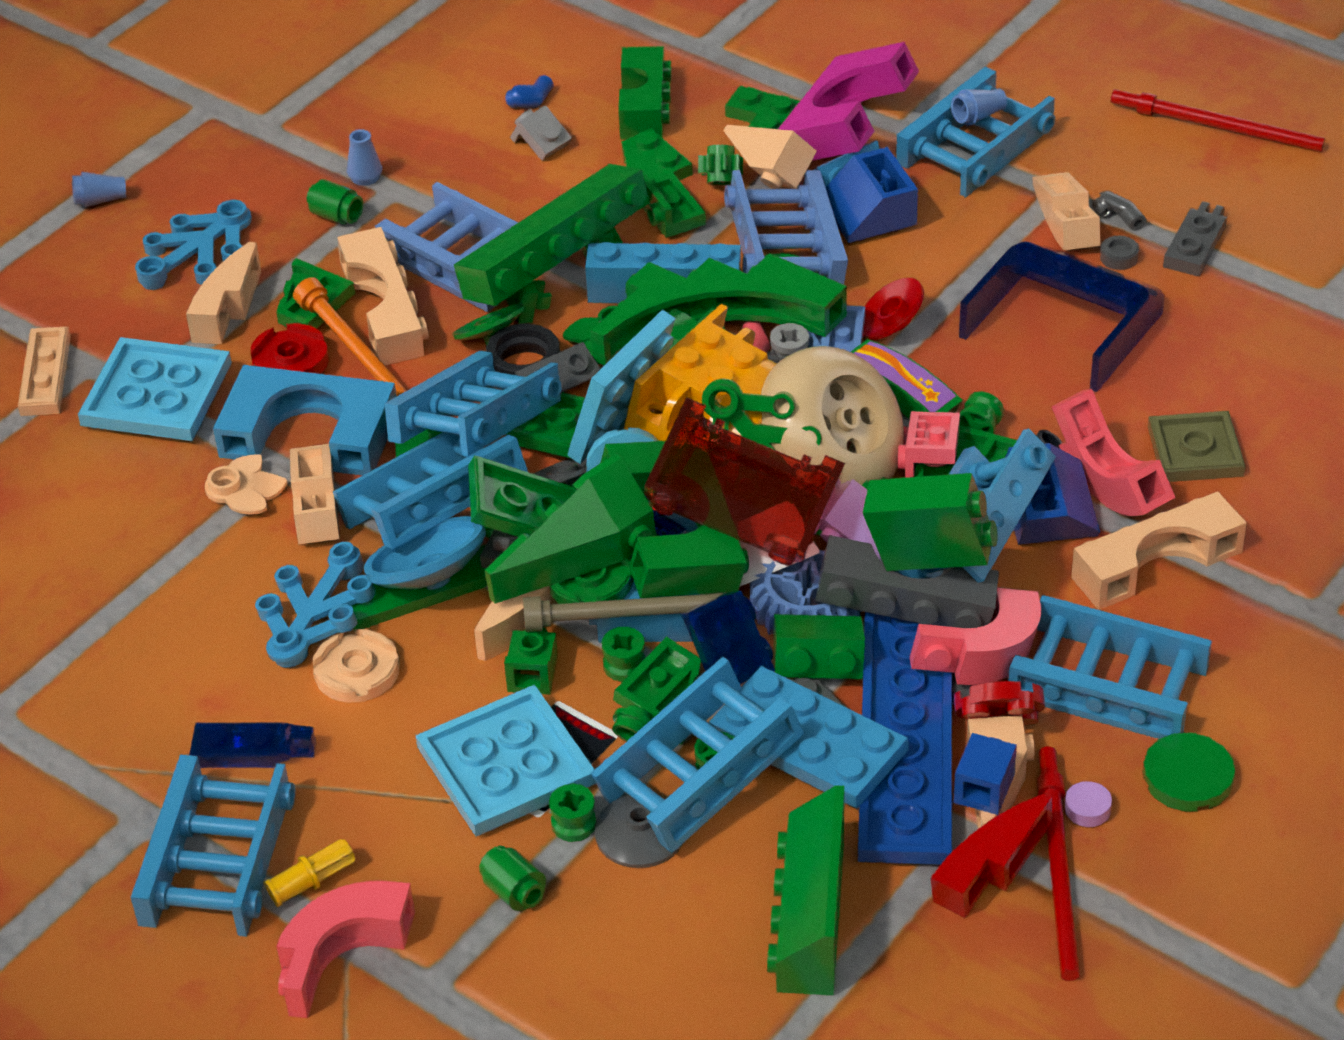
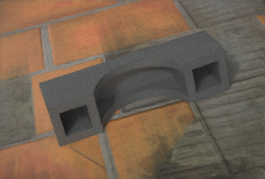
M829 535L821 564L815 601L920 624L977 628L991 622L996 604L999 571L990 569L985 580L979 583L963 567H952L945 574L934 578H911L894 571H886L884 564L877 557L872 544Z

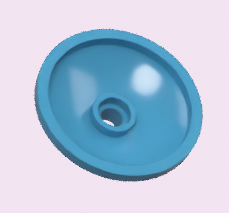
M471 516L448 518L393 550L382 546L368 558L364 565V572L371 583L385 588L414 590L427 587L429 590L440 588L451 580V576L463 569L479 550L485 538L486 529L483 525L471 522Z

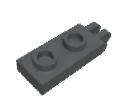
M1202 201L1198 210L1190 208L1164 255V268L1200 277L1225 230L1227 217L1223 216L1224 206L1216 205L1213 213H1209L1210 203Z

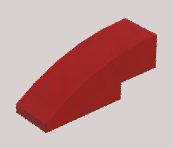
M1043 793L1021 802L992 818L969 835L947 856L931 876L933 902L966 918L989 883L1006 891L1053 822L1052 797Z

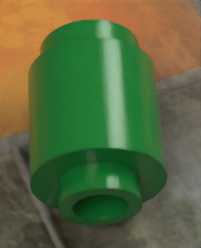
M321 179L316 184H313L309 188L306 198L309 211L312 214L342 225L347 223L354 224L360 218L364 206L363 198L355 190L326 179Z
M496 846L490 849L482 858L479 872L482 875L483 883L511 909L523 911L536 906L541 901L545 892L546 877L516 849Z

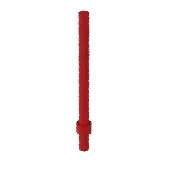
M1114 89L1111 95V103L1135 108L1137 113L1152 116L1153 113L1318 152H1322L1325 138L1160 100L1157 99L1155 94L1142 92L1139 95Z
M1045 746L1038 752L1041 775L1037 778L1038 795L1044 793L1052 797L1053 822L1046 831L1060 976L1065 981H1074L1080 977L1062 808V799L1066 794L1063 775L1058 770L1056 749L1051 746Z

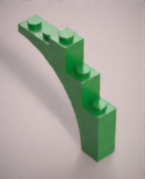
M770 253L757 265L752 266L748 273L708 258L697 269L692 270L687 278L648 262L637 273L631 275L626 282L625 292L627 298L622 300L602 321L596 323L591 330L592 352L594 360L605 365L660 311L664 310L669 314L673 308H676L698 321L707 310L711 308L716 309L720 304L728 307L725 321L744 320L776 324L794 323L803 326L809 332L826 337L847 316V286Z

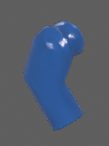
M541 75L534 85H516L507 91L505 95L506 103L514 109L518 107L525 109L537 108L543 103L553 88V81L550 77Z

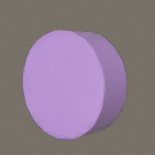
M1085 781L1074 784L1066 793L1065 813L1077 825L1083 827L1099 826L1106 822L1110 816L1111 794L1104 786L1095 782Z

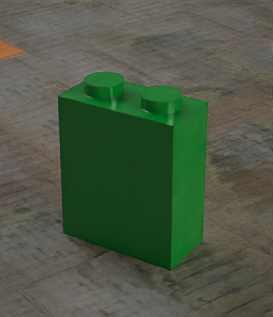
M972 473L869 480L862 514L886 571L988 565L991 547L997 545V526L994 520H989L985 493L984 491H978Z

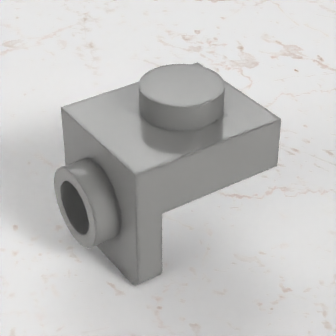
M546 105L535 112L529 109L522 113L515 120L516 128L510 136L514 143L524 138L542 161L567 146L572 139Z

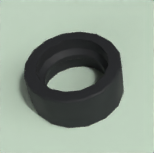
M524 323L508 326L495 333L486 346V352L493 354L495 372L515 375V372L532 364H509L504 361L506 358L517 353L530 352L544 356L541 359L543 360L559 353L560 346L559 339L551 330L541 325Z

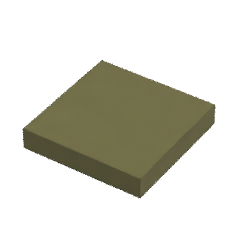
M1229 411L1148 417L1147 427L1156 460H1160L1169 482L1244 477L1245 464Z

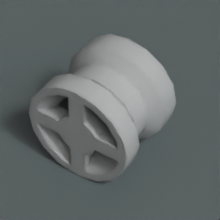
M794 323L781 324L775 327L770 334V344L772 347L770 354L778 358H785L792 353L807 348L809 344L808 331L803 326Z

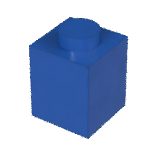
M972 733L955 772L954 803L998 815L1015 775L1017 745L998 738Z

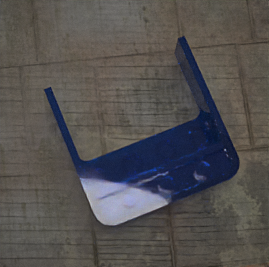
M1020 242L1011 246L960 302L959 338L966 340L1023 276L1123 314L1125 317L1093 353L1090 389L1098 392L1162 315L1165 296L1159 288L1058 249L1031 242Z

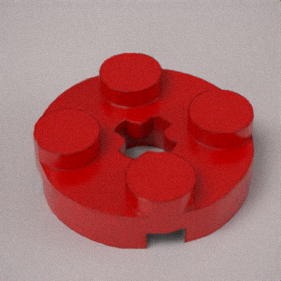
M286 324L287 330L276 333L274 327L265 330L256 337L250 347L252 366L321 374L329 363L328 346L324 341L323 334L318 329L306 324Z
M999 681L973 685L969 687L970 696L963 697L960 690L954 694L955 715L966 719L967 725L968 718L1022 716L1023 725H1032L1039 722L1038 713L1045 709L1044 688L1032 683L1033 692L1023 691L1019 681Z

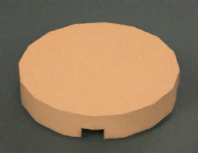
M357 629L355 634L344 636V633L335 634L319 646L313 656V675L319 690L331 699L346 703L365 702L379 697L393 686L399 676L400 662L396 648L390 639L379 632Z

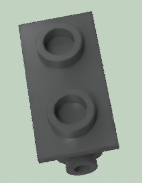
M581 342L515 372V375L527 377L551 362L558 363L559 380L562 386L561 393L590 381L600 370V367L585 344Z

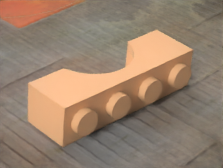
M382 227L338 236L340 264L346 279L354 282L355 289L375 293L384 299L376 308L366 313L369 341L374 354L384 365L424 356L423 340L429 338L427 325L423 316L417 317L416 315L418 313L416 297L413 290L408 292L406 290L408 287L406 272L403 265H396L398 256L393 240H386Z
M1217 491L1075 547L1071 578L1095 607L1101 610L1135 596L1138 569L1153 559L1166 556L1185 557L1207 567L1242 553L1247 522Z

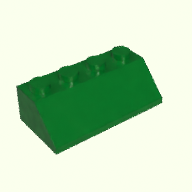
M835 785L789 812L787 832H778L777 859L785 861L784 868H775L774 896L781 897V906L772 905L770 928L771 934H778V943L768 945L767 973H776V993L834 996L844 855L845 786Z

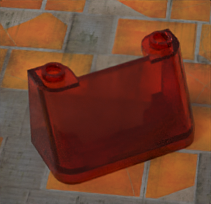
M686 397L644 486V494L650 501L649 506L663 515L671 516L675 513L768 552V556L772 560L782 565L791 566L793 562H802L838 492L845 463L825 455L821 464L812 465V457L804 454L800 461L724 429L725 421L717 418L715 424H712L703 415L706 405Z

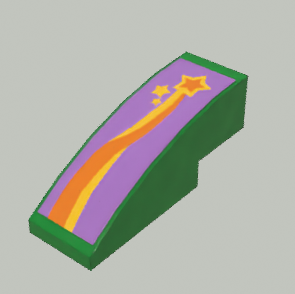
M867 339L851 351L870 363L883 376L897 399L900 411L909 420L911 411L956 413L963 401L951 388L926 368L883 344Z

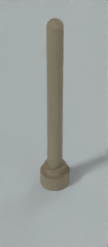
M727 593L550 604V600L541 601L540 596L523 597L525 632L543 631V627L551 626V622L723 611L728 610L732 606V598Z

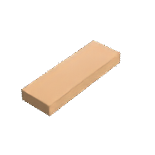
M69 327L30 329L18 401L20 416L60 414L71 339Z

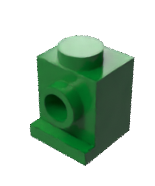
M544 627L543 631L537 632L513 630L508 655L505 656L504 660L507 692L516 693L535 684L541 694H551L558 659L556 633L548 632ZM535 670L539 671L540 675L520 674V671Z

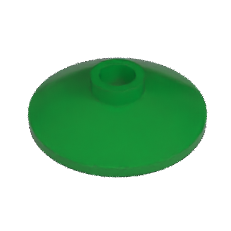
M520 303L486 314L452 333L453 338L456 340L483 338L487 345L490 338L499 330L511 325L522 314L525 307Z

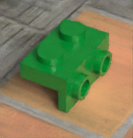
M642 170L650 202L643 209L652 226H657L663 235L668 238L706 225L705 211L674 173L650 180Z

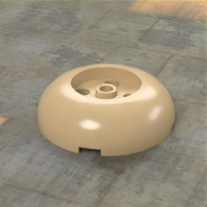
M816 346L792 353L773 367L764 382L761 395L774 396L781 391L788 392L795 399V409L789 417L784 419L776 418L771 412H762V424L788 428L783 434L781 444H771L800 480H808L817 485L821 498L829 502L840 485L854 479L862 485L866 480H878L882 477L891 479L894 476L898 467V446L904 445L902 415L897 399L889 384L870 363L844 349ZM779 398L775 401V408L779 413H786L790 409V404L786 399ZM814 426L820 431L822 438L819 446L816 443V434L810 430H803V427ZM847 441L851 442L849 450H847ZM802 488L797 491L806 499L811 500L812 495L809 490Z

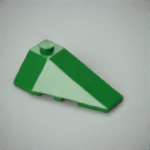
M618 453L584 473L573 484L577 491L560 507L553 503L544 512L547 518L531 535L528 533L521 534L485 569L489 597L492 602L496 604L624 561L633 554L637 537L656 536L653 509L624 459Z

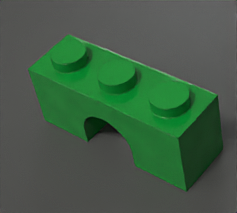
M664 46L622 47V89H619L618 106L620 139H628L650 128L663 138V124H670L672 67L671 60L664 59Z

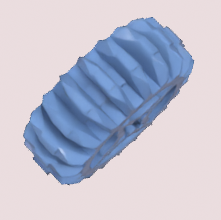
M820 550L819 554L776 572H773L776 566L774 560L770 564L762 563L767 570L765 573L754 575L760 578L750 582V606L753 613H755L758 625H765L768 635L773 634L774 614L860 616L862 611L815 601L825 550Z

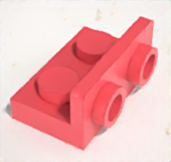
M911 411L909 426H904V445L900 444L898 446V469H905V478L915 477L916 463H924L929 467L955 464L960 429V413Z

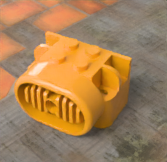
M720 304L635 380L624 430H628V427L640 428L653 434L659 441L701 439L707 453L711 446L713 418L706 413L702 405V394L707 385L716 379L726 378L736 382L743 393L761 395L764 382L777 363L768 359V353L753 346L755 332L745 327L736 335H733L723 329L728 307ZM726 392L717 393L716 399L720 405L727 406L731 403L729 394ZM745 411L755 424H762L761 411ZM731 422L729 423L726 445L730 452L731 460L725 469L714 470L716 480L729 488L733 487L738 477L741 434ZM715 450L711 453L715 463H725L726 456L724 452ZM758 455L756 456L755 475L766 465ZM747 482L740 483L738 485V488L745 485Z

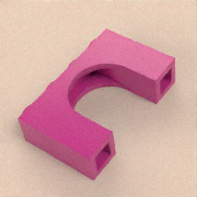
M900 42L836 56L778 130L794 131L817 151L812 160L859 152L874 133V129L860 102L878 96L903 92L919 73L906 43Z

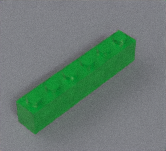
M615 164L606 165L455 263L454 269L463 299L496 306L649 204L642 169Z

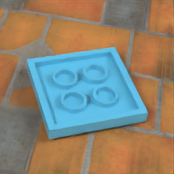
M664 310L660 311L591 378L567 456L581 464L587 458V454L597 439L608 431L624 429L634 382L666 354L671 347L674 337L670 334L676 318Z
M120 337L78 413L80 426L193 441L232 364L230 351Z
M535 684L415 735L417 748L475 837L549 805L550 796L558 787L572 783L585 787L596 784L591 775L595 769Z

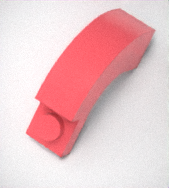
M1092 389L1082 390L1051 406L1066 440L1059 445V448L1081 460L1089 492L1107 508L1122 515L1139 516L1145 515L1175 498L1160 460L1140 461L1134 459L1118 445L1109 431Z
M997 588L995 610L991 622L982 627L958 628L919 624L910 654L911 669L955 673L957 685H977L1007 678L1014 656L1018 655L1026 658L1029 656L1041 618V604L1038 592Z
M365 881L342 886L319 896L292 918L276 946L282 970L279 978V995L285 996L289 1016L308 1018L321 974L326 966L340 954L365 946L405 949L415 914L410 883Z

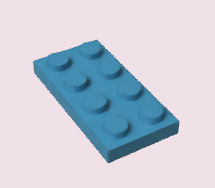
M763 666L751 676L739 691L740 694L764 711L781 697L792 705L804 731V735L770 765L823 792L835 785L845 786V803L856 809L909 750L907 737ZM724 705L709 721V724L718 731L726 732L736 737L750 722Z

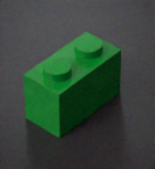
M774 614L772 655L775 673L783 677L863 679L865 636L861 616Z

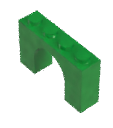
M702 440L605 444L600 463L618 453L624 459L648 501L663 502L681 509L694 520L698 529L686 534L637 537L629 568L639 597L654 598L738 592L743 574H746L749 569V556L747 550L741 548L737 537L736 520L734 517H730L728 513L724 488L718 486L714 475L713 459L711 456H707Z

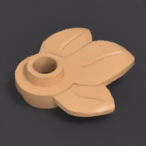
M247 455L234 459L228 466L213 469L208 474L205 482V492L210 500L217 503H226L235 512L249 515L259 514L267 510L266 501L272 500L282 493L287 485V480L284 477L261 471L263 463L261 455Z

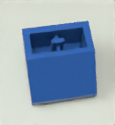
M888 147L854 155L825 187L838 229L848 243L917 225L918 188Z
M1046 443L1045 446L1056 458L1014 528L1018 545L1099 536L1100 529L1081 460L1050 443ZM1013 447L1008 448L1005 458L1008 457Z

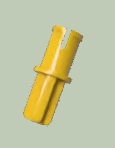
M339 839L307 858L303 855L298 857L299 863L275 877L265 880L263 884L275 906L279 907L282 903L311 887L317 890L321 886V881L353 864L355 861L353 850L344 839Z

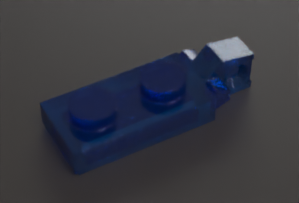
M195 723L189 755L198 756L200 768H275L276 763L288 761L290 758H314L316 738L313 727L289 723Z

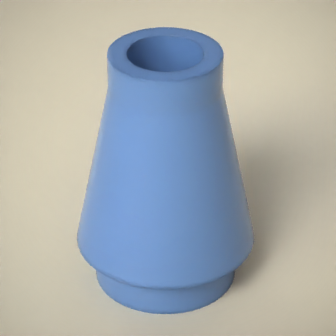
M963 89L951 101V110L955 120L966 125H973L997 111L1004 110L1007 106V97L1002 89Z
M355 130L349 135L350 145L347 174L353 183L357 185H371L379 180L383 169L372 143L370 132L367 130Z
M81 172V175L72 176L74 205L83 204V207L86 208L126 198L125 177Z

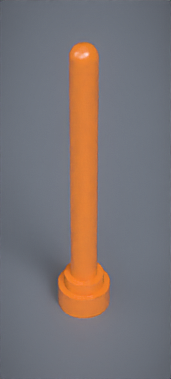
M307 278L297 285L293 292V298L303 310L317 313L377 381L395 383L397 396L407 391L328 303L327 289L317 278Z

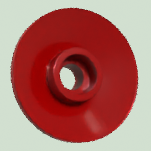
M901 278L887 284L876 292L865 304L863 336L870 340H878L907 327L922 305L924 299L922 284L915 278Z

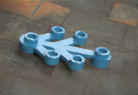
M227 200L217 207L216 213L199 215L177 214L170 219L172 233L152 232L143 237L144 251L149 256L140 259L135 265L138 282L148 290L159 289L165 284L168 272L198 252V263L194 266V275L196 282L202 285L216 269V265L213 263L214 240L225 233L226 244L221 247L222 261L242 247L240 244V231L249 226L252 221L250 210L242 201ZM207 227L201 231H193V228ZM180 246L163 259L158 257L165 253L167 247Z
M340 542L332 546L327 559L329 567L309 598H307L302 588L303 580L296 566L286 565L275 572L274 578L279 590L286 593L297 614L290 627L287 626L281 616L284 609L278 595L272 593L265 594L255 602L259 618L267 622L273 634L267 642L266 651L269 658L280 667L289 668L299 665L307 658L310 644L338 632L344 633L352 630L357 624V618L352 605L368 602L375 596L374 584L367 579L366 575H359L364 569V562L359 549L353 546L352 543ZM351 579L347 584V591L330 597L341 580ZM326 616L329 617L328 621L311 627L314 621Z

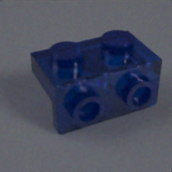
M741 591L724 593L681 614L705 671L722 657L729 661L739 684L748 681L761 666L773 672L775 671L771 661L773 660L772 648L768 641L760 635L754 621L756 619L754 606L746 596H743Z

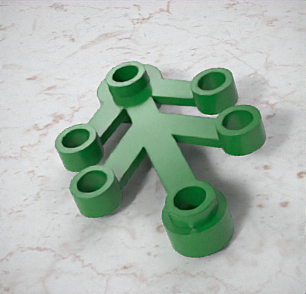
M726 378L716 379L709 383L702 394L703 408L713 418L711 446L706 454L710 457L713 451L721 450L726 456L725 463L717 464L714 462V470L725 469L731 460L730 452L726 448L729 423L731 422L741 434L738 477L732 487L734 497L740 502H750L757 495L759 485L755 479L756 456L758 455L788 490L785 498L788 508H793L798 515L812 513L820 502L821 493L819 488L811 481L800 480L771 444H781L783 434L788 428L755 424L745 413V411L771 412L776 418L784 419L789 417L795 409L794 397L785 391L778 392L774 396L743 393L736 382ZM726 392L729 394L731 403L727 406L720 405L716 399L717 393ZM779 398L786 399L790 404L789 411L779 413L775 408V401ZM814 426L803 427V430H810L816 434V443L819 446L822 438L820 431ZM742 482L749 483L753 488L752 494H741L738 485ZM802 488L809 490L812 495L811 500L807 502L799 500L797 491Z

